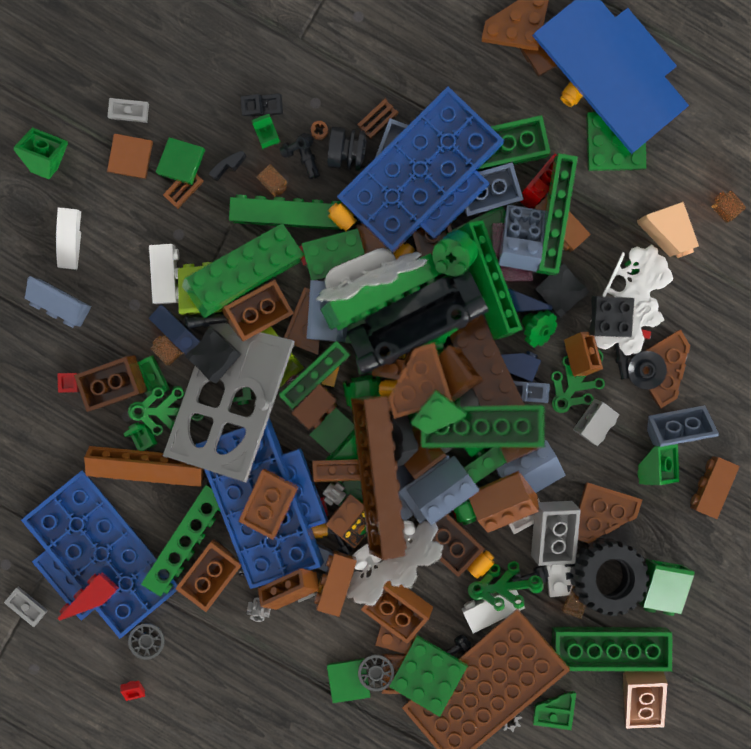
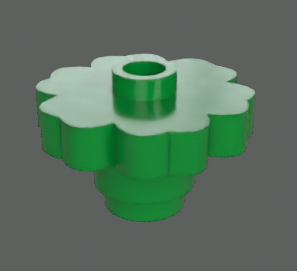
M549 310L525 315L522 320V325L525 329L524 335L526 336L525 342L534 348L537 345L542 346L548 342L550 335L554 334L557 322L555 321L557 316Z

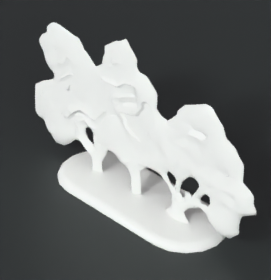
M653 245L646 249L640 247L632 248L629 252L631 264L625 269L620 267L624 257V252H622L602 295L606 297V294L609 293L614 295V297L634 298L632 337L594 336L597 347L606 350L619 343V348L626 356L632 353L637 354L641 351L645 340L641 327H655L664 321L661 312L657 310L659 307L657 300L650 297V292L655 289L664 288L673 280V276L668 268L665 257L658 255V249ZM634 262H638V263H639V265H637V266H634L633 264H634ZM631 269H640V272L636 275L627 273H631ZM616 275L624 276L626 280V287L621 292L610 288ZM627 278H632V282H629Z
M379 248L331 269L326 275V289L320 292V296L316 300L334 301L349 299L361 287L391 283L398 277V273L419 268L425 264L427 259H417L422 255L419 252L404 254L396 259L394 254L388 249Z
M404 521L403 538H405L407 544L406 556L380 562L381 559L369 554L368 543L352 555L357 559L355 569L363 570V572H353L346 594L347 597H353L355 603H365L366 605L373 606L382 595L384 584L387 581H391L392 586L402 584L404 587L411 588L417 578V566H429L441 558L443 545L438 542H432L438 531L436 523L431 525L428 521H423L416 528L413 522ZM372 568V573L367 578L366 573Z

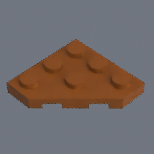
M517 0L485 21L482 42L538 51L540 44L532 35L544 25L549 0Z
M681 330L674 332L644 350L659 354L666 363L667 374L664 381L658 387L648 390L659 408H663L678 398V390L683 378L687 354H689L690 344ZM647 367L642 369L644 374L648 373Z
M435 343L414 349L388 399L394 419L419 411L435 390L452 401Z
M586 482L578 507L581 510L578 540L590 543L596 540V538L619 528L628 521L636 519L642 499Z

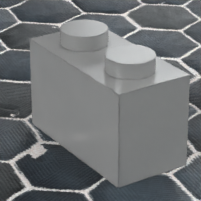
M594 399L573 430L590 443L598 446L605 439L609 429L615 425L619 414L604 402Z

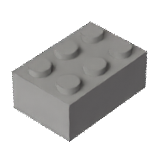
M573 501L538 502L539 512L534 514L532 558L538 566L575 564L581 510Z

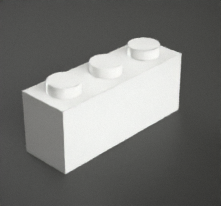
M173 244L149 245L153 304L179 303L176 261L179 260V250Z
M517 590L509 591L514 595H519ZM495 592L489 594L494 598L500 597L504 600L505 608L502 611H496L491 604L483 599L476 602L474 600L469 601L461 609L472 632L475 633L508 617L517 608ZM517 600L515 603L519 604L521 601ZM498 602L496 606H500L502 603Z

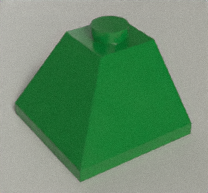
M31 128L14 146V151L31 173L50 179L59 168L68 141Z
M678 444L663 447L655 446L638 465L637 475L639 484L664 485L679 482Z

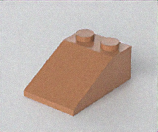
M624 671L625 727H664L667 680L664 671Z

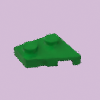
M153 355L138 362L148 391L145 392L147 396L152 393V389L155 386H161L164 389V393L170 390ZM157 389L154 393L160 395L162 391Z
M435 390L413 417L411 423L424 433L429 434L464 418L467 412Z
M571 691L536 703L534 706L533 725L572 730L576 692Z

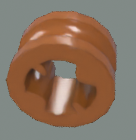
M323 121L314 122L311 126L312 136L318 140L324 139L328 134L326 123ZM317 126H320V128L321 126L324 127L323 134L319 135L318 133L317 135L315 133Z

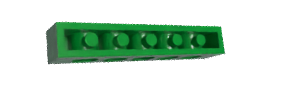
M205 485L141 583L142 586L160 597L163 593L168 594L174 585L171 583L174 576L178 578L184 569L181 565L185 559L187 561L191 559L195 552L192 550L196 543L200 545L205 537V534H203L206 527L211 528L216 520L213 516L220 509L211 486ZM204 503L212 505L211 513L203 512L202 505ZM194 519H198L202 523L201 528L198 530L193 529L191 526V522ZM182 536H188L191 539L189 546L182 545ZM173 552L178 553L180 561H171L170 554ZM161 569L168 570L169 578H161L159 571Z

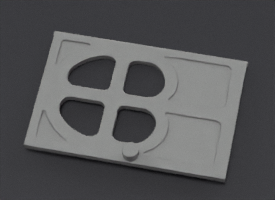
M227 323L209 325V327L218 331L241 355L220 378L225 385V391L217 408L199 403L202 387L210 380L196 366L194 367L163 457L172 458L247 482L295 342L262 332L242 341ZM244 387L251 388L257 399L254 412L250 417H243L230 412L236 392ZM194 414H201L214 420L206 445L202 448L194 445L190 433V422ZM231 423L244 427L246 435L242 442L231 452L224 455L218 454L216 448L224 425Z

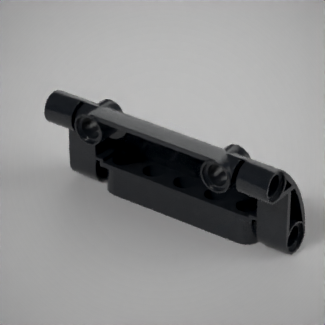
M467 269L462 275L453 276L451 279L449 277L441 278L375 312L365 319L366 323L347 331V334L358 357L356 359L357 365L362 374L365 375L385 364H393L398 357L455 328H464L469 321L489 310L469 269ZM462 314L459 320H454L455 316ZM388 350H390L389 355L386 356V357H383V354H384L385 352H387Z

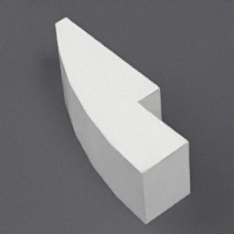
M58 208L56 229L58 268L78 269L81 211L77 209Z

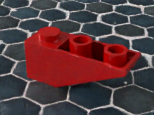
M555 153L522 192L523 200L520 202L527 208L534 209L549 191L554 158L556 157Z
M103 572L98 576L94 574L87 581L89 585L85 590L81 588L73 596L75 600L71 605L67 603L59 611L61 615L57 619L62 620L103 605L119 587Z

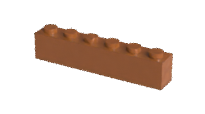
M89 446L84 457L86 476L201 487L205 475L204 469L172 458L163 457V453Z

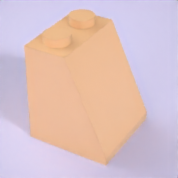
M684 202L650 213L637 220L638 225L669 257L674 255L677 258L686 256L694 252L693 248L699 246Z

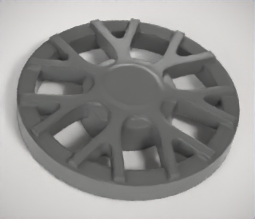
M151 623L139 624L131 631L128 638V646L132 654L144 660L158 656L165 643L164 634L161 629ZM143 627H149V633H144ZM136 630L142 634L140 638L133 635ZM154 630L159 633L156 637L151 634ZM155 640H161V646L155 645ZM138 641L139 646L133 648L132 642ZM151 647H153L156 651V653L153 655H151L149 651ZM140 648L146 650L144 655L139 654Z
M373 654L367 656L361 662L358 669V677L366 689L382 691L392 683L394 668L388 658L383 655ZM377 658L383 659L381 666L376 664ZM370 659L374 663L371 667L366 663ZM389 665L391 670L384 672L383 667ZM361 669H369L368 674H361ZM384 675L390 677L388 682L382 679ZM368 677L372 680L369 685L364 682ZM380 680L381 687L375 688V681Z

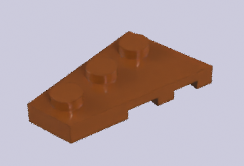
M304 287L284 338L293 340L295 346L318 355L319 340L307 339L310 289Z

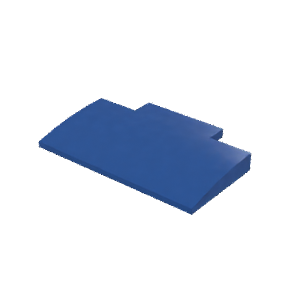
M574 0L532 35L631 154L689 106L665 77L677 65L629 8L617 17H614L601 0Z
M447 87L337 198L392 254L419 227L435 240L490 185L477 170L503 145L504 139L454 91Z
M269 417L247 482L205 470L250 589L273 582L300 568L313 570L321 567L324 563L311 528L327 523L328 518L301 448L283 454ZM241 427L222 434L217 444V453L224 455L234 450L244 439L246 429ZM207 440L200 442L195 446L198 448H202L206 445ZM263 469L299 486L273 540L238 522Z
M83 470L21 519L45 549L32 563L66 603L71 605L75 600L73 596L81 588L85 590L89 585L87 581L94 574L98 576L103 572L119 587L103 605L76 614L82 621L92 611L96 610L119 639L177 591L175 588L178 586V583L174 579L171 581L174 585L168 594L163 593L161 597L141 585L157 558L93 481L86 476ZM166 569L159 571L161 578H169V573Z

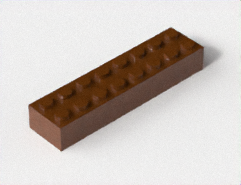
M483 315L469 321L464 328H459L448 337L451 345L463 351L483 379L472 388L480 406H525ZM542 447L499 449L507 464Z
M371 395L351 398L369 554L381 560L406 556L407 544L405 538H403L404 521L401 518L400 512L402 510V503L398 495L400 484L396 478L398 467L394 459L395 443L391 435L393 424L389 418L390 402L386 396Z

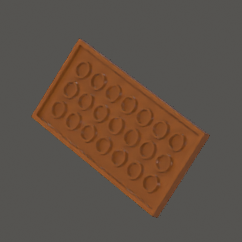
M516 609L458 658L466 663L468 667L440 717L412 700L403 705L402 709L436 749H477L568 673L570 668L520 610Z

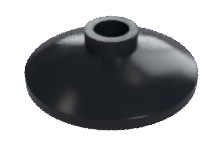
M652 351L637 353L632 357L628 365V376L631 382L638 388L645 390L654 389L661 385L667 374L664 359ZM644 367L648 368L647 374H644L642 371Z

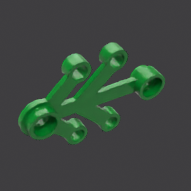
M598 350L602 362L604 356L603 353L600 350ZM564 356L561 361L566 371L568 383L566 391L563 392L561 383L563 375L561 372L554 371L550 376L554 382L556 396L552 399V408L558 413L567 412L570 406L590 405L593 402L594 397L589 393L583 394L582 397L571 398L575 391L593 388L602 389L605 386V381L602 378L582 382L586 376H573L570 364H565V359L568 356ZM556 373L560 375L557 381L553 378ZM597 380H600L602 383L600 387H597L595 384ZM587 395L591 398L588 403L584 400ZM563 400L564 406L559 407L558 401Z
M155 386L152 389V393L145 400L133 402L129 406L128 414L130 418L136 421L142 420L151 429L152 434L158 436L162 434L163 426L160 423H155L148 416L156 415L172 431L175 422L168 415L177 416L180 407L169 406L175 400L183 397L184 391L182 387L175 386L172 389V393L157 407H149L156 399L162 398L164 395V389L161 386ZM159 389L162 391V393L160 395H156L154 393L155 390ZM175 390H181L180 395H175L174 392ZM136 408H140L142 410L140 413L134 412ZM194 414L191 419L199 421L204 415ZM157 426L161 428L158 432L153 430Z
M512 561L508 564V570L495 584L488 585L494 577H498L501 573L500 566L494 564L481 581H476L469 585L468 594L472 599H483L491 604L496 611H502L505 608L504 600L500 597L494 598L489 594L496 592L511 602L515 608L520 609L524 606V598L521 595H514L509 591L528 588L532 593H540L544 585L542 578L536 575L530 577L529 580L508 582L520 571L519 564ZM520 600L521 603L517 604L515 601ZM496 603H502L500 606H496Z

